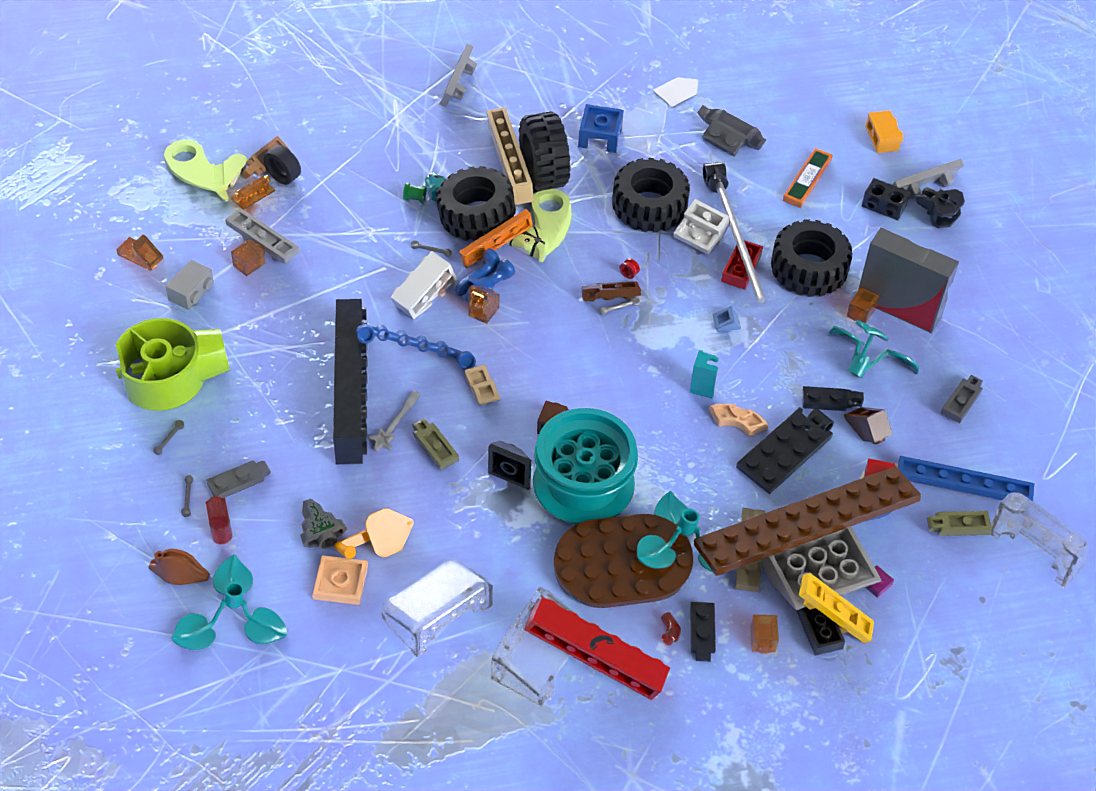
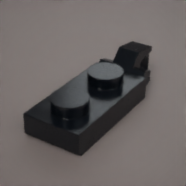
M803 386L802 405L804 409L817 408L819 410L846 411L848 408L862 407L864 401L863 392L849 389Z

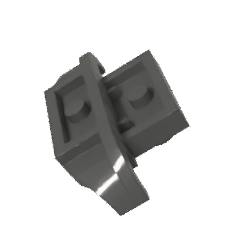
M702 105L697 112L700 118L709 125L702 135L703 140L734 157L744 144L752 149L760 150L766 142V139L763 138L762 133L757 127L726 112V110L709 109Z

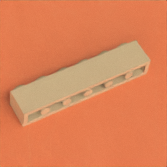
M506 107L488 110V129L503 173L513 186L515 205L534 201L532 182Z

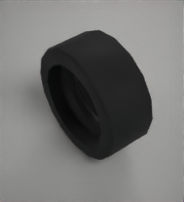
M274 146L263 157L266 170L281 184L288 185L301 174V166L298 159L284 146Z

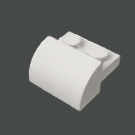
M694 199L684 213L683 221L675 230L674 237L709 255L716 243L720 244L729 225L730 216Z

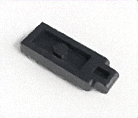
M690 603L691 652L696 654V661L711 662V653L715 654L716 651L715 603Z

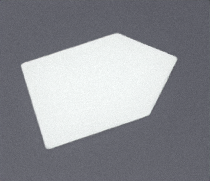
M677 77L653 91L673 107L697 94L698 79Z

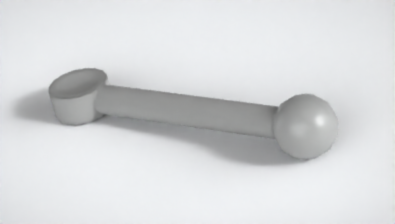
M635 297L625 303L607 308L601 307L599 311L602 315H605L609 311L629 305L638 306L640 300Z

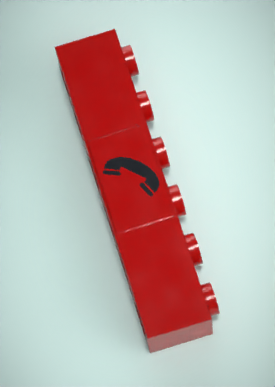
M544 597L534 606L524 628L528 633L650 700L661 693L671 668L660 659L643 653L640 648L625 643L618 636L600 629L597 624L587 622L575 612L568 611L557 605L555 601Z

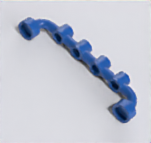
M362 324L356 330L357 338L365 344L372 342L376 336L380 341H395L402 347L410 345L417 347L421 352L429 350L436 352L440 357H455L463 370L473 368L476 364V359L471 352H462L448 347L444 341L432 343L425 336L414 338L408 336L403 330H399L396 333L388 331L384 325L372 327L368 324ZM381 331H385L383 335H379Z

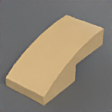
M485 365L464 371L467 383L479 406L500 400L495 383L490 379Z

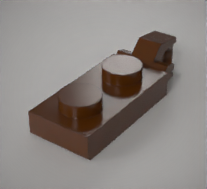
M637 281L597 283V286H582L583 301L593 302L599 298L613 300L615 297L633 299L635 296H641V288Z

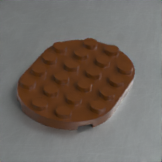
M634 514L587 520L571 527L561 537L556 546L553 566L556 579L567 595L570 594L586 606L610 608L661 601L676 594L690 576L693 566V550L687 536L679 534L672 546L669 547L676 553V558L670 566L657 569L644 565L637 558L639 541L645 536L656 535L661 537L667 544L676 532L677 525L661 516Z

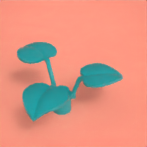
M857 320L856 324L866 334L870 333L866 344L841 327L833 326L829 331V334H841L850 337L856 343L854 356L847 371L860 378H863L867 369L871 370L886 355L894 356L912 367L916 375L919 372V366L914 360L889 349L885 350L870 363L871 358L865 354L874 335L885 341H888L889 338L878 329L870 327L862 321ZM861 344H862V345L865 344L862 353H860V352H859L860 345H861Z
M672 491L667 492L659 500L654 510V515L666 518L676 524V532L667 544L659 536L648 535L643 537L637 546L638 560L651 568H666L674 562L676 553L669 547L672 546L679 534L689 536L695 533L696 538L700 537L701 528L697 526L700 520L699 513L694 509H689ZM699 553L698 561L701 566L713 572Z
M233 554L218 567L213 576V587L218 593L224 594V599L221 601L211 622L208 623L206 617L201 614H188L179 620L171 639L175 644L185 649L201 650L207 648L216 639V633L211 627L214 626L225 606L231 609L242 606L246 618L249 619L244 625V632L247 638L254 643L268 644L283 639L287 636V628L280 616L271 609L259 607L255 609L253 615H250L246 605L247 601L243 600L244 593L249 591L253 585V576L250 570Z

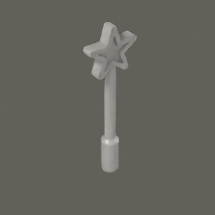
M413 391L404 402V407L385 432L380 428L378 435L369 436V440L375 443L374 451L377 452L382 447L391 450L389 442L394 439V434H391V432L407 410L411 409L420 397L417 391Z

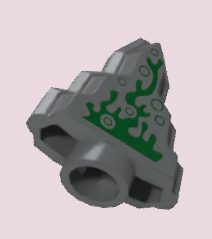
M310 498L303 501L302 514L305 520L301 524L303 532L300 535L303 546L308 548L319 546L321 549H328L335 545L337 538L347 531L343 521L336 519L330 512H324L321 505Z

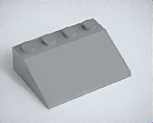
M852 527L762 559L761 563L770 582L795 610L806 607L803 605L804 599L799 596L802 585V576L807 573L814 575L839 595L881 582L879 574Z

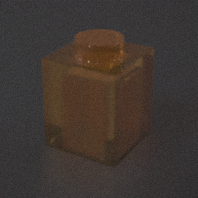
M249 239L231 251L233 266L247 277L266 264L265 251L260 244H256Z
M860 287L849 304L846 317L854 321L859 320L867 323L876 309L879 295Z
M753 614L750 626L751 651L761 654L776 653L779 641L777 615Z

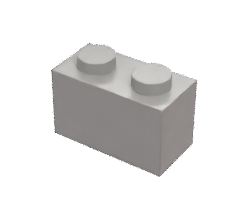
M190 260L166 285L168 300L189 310L194 304L199 302L207 290L212 288L214 284L212 269Z

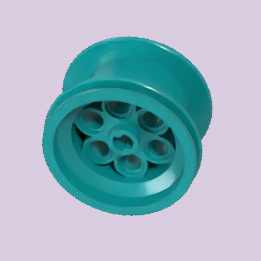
M576 408L564 411L551 418L543 426L535 444L534 460L536 468L533 475L534 493L542 507L554 517L571 524H579L593 519L616 517L621 514L632 500L635 490L634 473L638 464L637 444L630 428L615 415L594 408Z

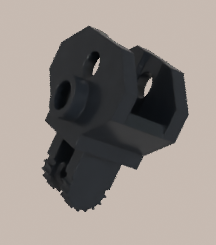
M926 187L922 190V194L915 198L919 206L921 205V207L927 209L926 214L930 216L931 224L938 229L951 227L961 216L960 208L965 203L963 192L957 189L945 191L940 189L937 192Z

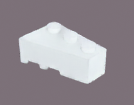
M431 251L428 256L421 260L420 265L408 274L402 285L394 290L391 299L398 309L412 319H415L432 305L431 301L438 295L443 297L446 294L444 290L451 285H458L459 281L450 263Z

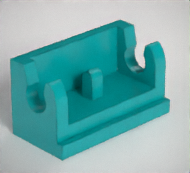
M699 350L693 365L689 393L712 399L718 367L707 362H718L719 358Z

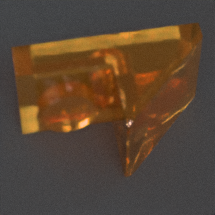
M144 234L137 240L128 237L116 249L118 256L149 271H152L163 259L161 252Z

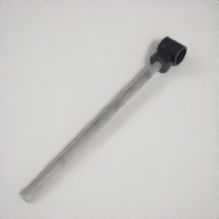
M704 163L702 168L704 182L708 183L712 192L718 193L725 214L730 216L729 225L757 302L762 304L766 299L725 191L729 184L726 177L725 163Z

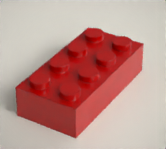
M744 240L755 269L762 256L764 246ZM736 244L722 273L721 282L745 290L750 280Z

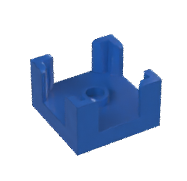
M586 104L579 129L578 147L588 148V138L608 140L607 151L616 153L619 132H621L624 110Z

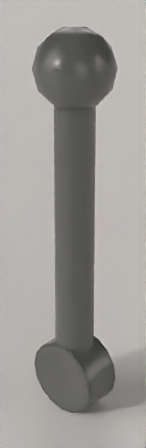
M418 241L411 242L412 249L422 248L442 253L447 257L452 254L450 249L443 250L419 244Z
M177 420L174 429L159 446L154 448L153 452L156 455H160L163 447L174 434L184 428L182 420Z
M191 475L185 477V504L181 510L183 517L191 515L189 500L191 483L194 481Z

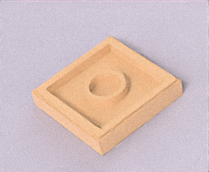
M322 555L312 594L313 599L360 605L368 561Z

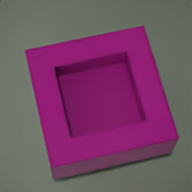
M876 565L875 569L881 578V582L865 588L878 598L893 585L894 579Z

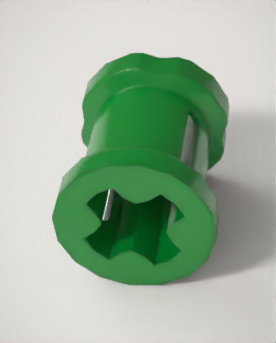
M406 182L403 190V200L413 199L424 203L427 186L418 187Z

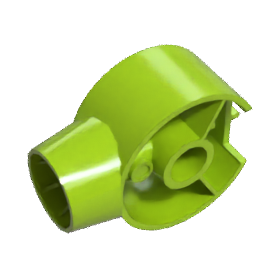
M154 318L133 325L120 336L115 344L121 366L115 369L118 379L123 378L129 401L147 410L163 411L179 407L190 401L200 391L205 380L230 371L220 328L191 330L187 325L177 320ZM138 358L143 361L132 364ZM130 366L132 368L133 375L144 373L141 380L133 378L127 374V371Z

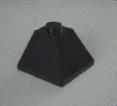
M503 441L490 443L488 446V473L529 490L532 460L513 444Z

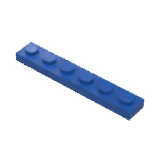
M900 456L898 461V469L912 482L1031 506L1033 502L1035 483L905 456Z

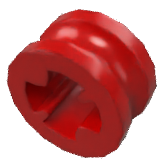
M627 258L619 266V270L624 277L633 279L639 273L640 266L635 260Z

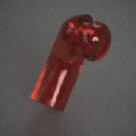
M666 612L661 616L662 622L667 627L666 633L662 635L661 639L667 646H671L673 642L676 643L679 640L681 627L670 612Z

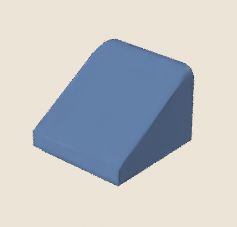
M732 306L713 314L717 331L741 329L738 314Z

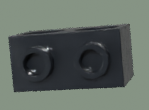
M873 178L864 193L862 207L898 221L907 207L911 192Z

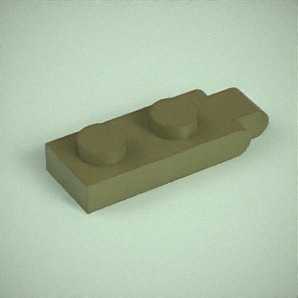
M424 418L412 424L415 439L439 470L459 461V455L433 422L429 424Z
M988 511L937 512L935 516L927 518L929 531L939 532L940 536L990 535L992 532Z

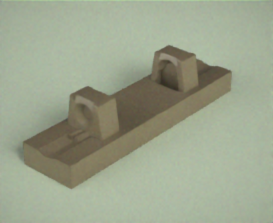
M742 507L741 522L764 514L765 510ZM762 559L737 568L735 589L759 592Z

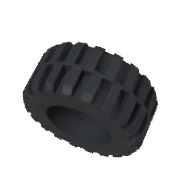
M552 111L525 115L519 123L520 150L532 182V188L536 191L564 187L569 182L571 166L567 135L565 134L561 118Z
M640 158L636 162L631 161L626 166L624 165L614 178L613 210L616 216L625 225L629 224L632 229H641L642 232L653 231V233L659 232L662 229L663 231L669 230L671 226H676L684 218V213L688 208L690 193L689 180L679 167L676 168L675 164L667 163L664 159L655 160L654 158H648L644 160ZM654 192L663 197L648 198L641 196L639 193Z
M473 166L468 167L466 170L460 169L456 174L452 173L449 175L448 179L441 183L437 191L436 201L441 225L452 236L460 237L462 240L468 241V239H472V241H476L516 214L513 186L500 171L497 173V170L493 168L486 169L484 166L474 168ZM473 202H485L480 205L468 206V204Z
M805 219L803 222H793L792 225H787L777 234L771 258L772 273L781 285H785L787 290H793L798 295L806 294L807 297L818 295L820 297L826 295L827 292L830 294L840 288L847 279L853 255L852 246L846 235H842V231L837 227L833 228L830 223L826 222L825 224L821 223V220L810 221V219ZM813 254L825 261L810 262L798 255Z

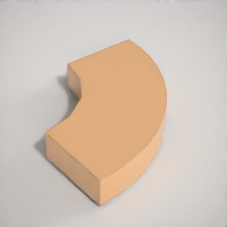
M715 404L709 406V412L718 427L733 426L742 430L747 436L768 429L766 421L750 409L746 410L736 407V404Z

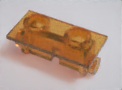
M261 175L260 178L252 182V186L248 184L240 190H236L231 200L244 210L273 193L275 189L269 185V182H271L268 175Z

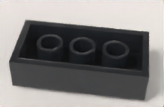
M804 607L796 610L815 656L843 649L845 640L837 623L817 608L809 609Z

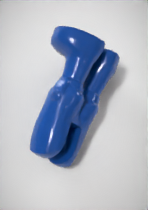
M491 248L485 250L482 255L483 265L465 276L455 288V293L458 296L465 295L464 299L468 303L475 301L492 290L498 282L506 280L515 274L513 264L507 259L500 261L498 254Z

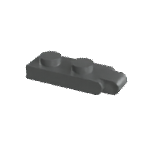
M970 375L968 380L963 378L943 406L940 414L961 423L981 394L983 388L980 386L983 380L973 375Z
M250 461L206 479L215 500L218 501L263 482L264 477L270 475L271 471L265 461L257 463Z

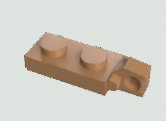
M276 136L246 162L248 167L241 173L245 179H248L254 173L259 176L267 171L263 157L274 146L281 145L289 149L279 136Z

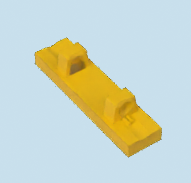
M811 573L802 576L799 596L804 599L803 605L809 609L817 608L838 624L841 633L849 632L862 643L871 641L874 620Z

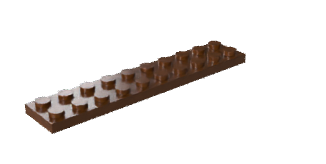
M895 466L694 539V546L713 573L718 576L919 502L921 494Z

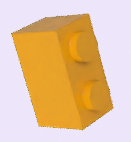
M891 110L869 112L865 127L876 153L899 151L900 143L903 142V133L899 130L897 120L893 117Z

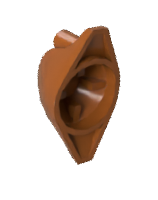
M166 549L163 552L157 551L154 554L155 559L151 560L148 566L152 572L165 582L174 585L208 581L210 573L191 554L180 549Z

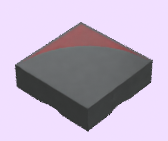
M880 228L870 242L856 300L932 334L942 318L948 299V289L953 283L959 261L932 249L921 247L907 238Z

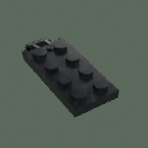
M799 407L737 462L736 468L770 495L832 438L833 433L830 430L834 425V421L819 409L815 408L806 417L802 414L803 409Z

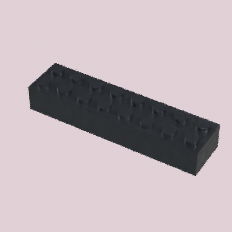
M336 299L333 418L336 465L363 464V455H367V406L365 405L368 400L366 388L368 384V343L360 342L356 336L357 328L362 324H368L367 321H363L367 320V308L362 307V299Z

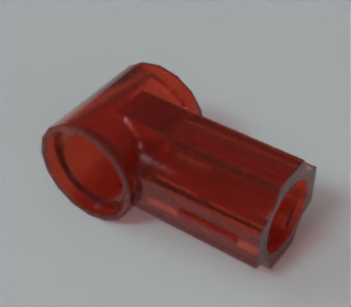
M220 496L210 497L205 503L212 540L217 544H226L233 537L226 499Z

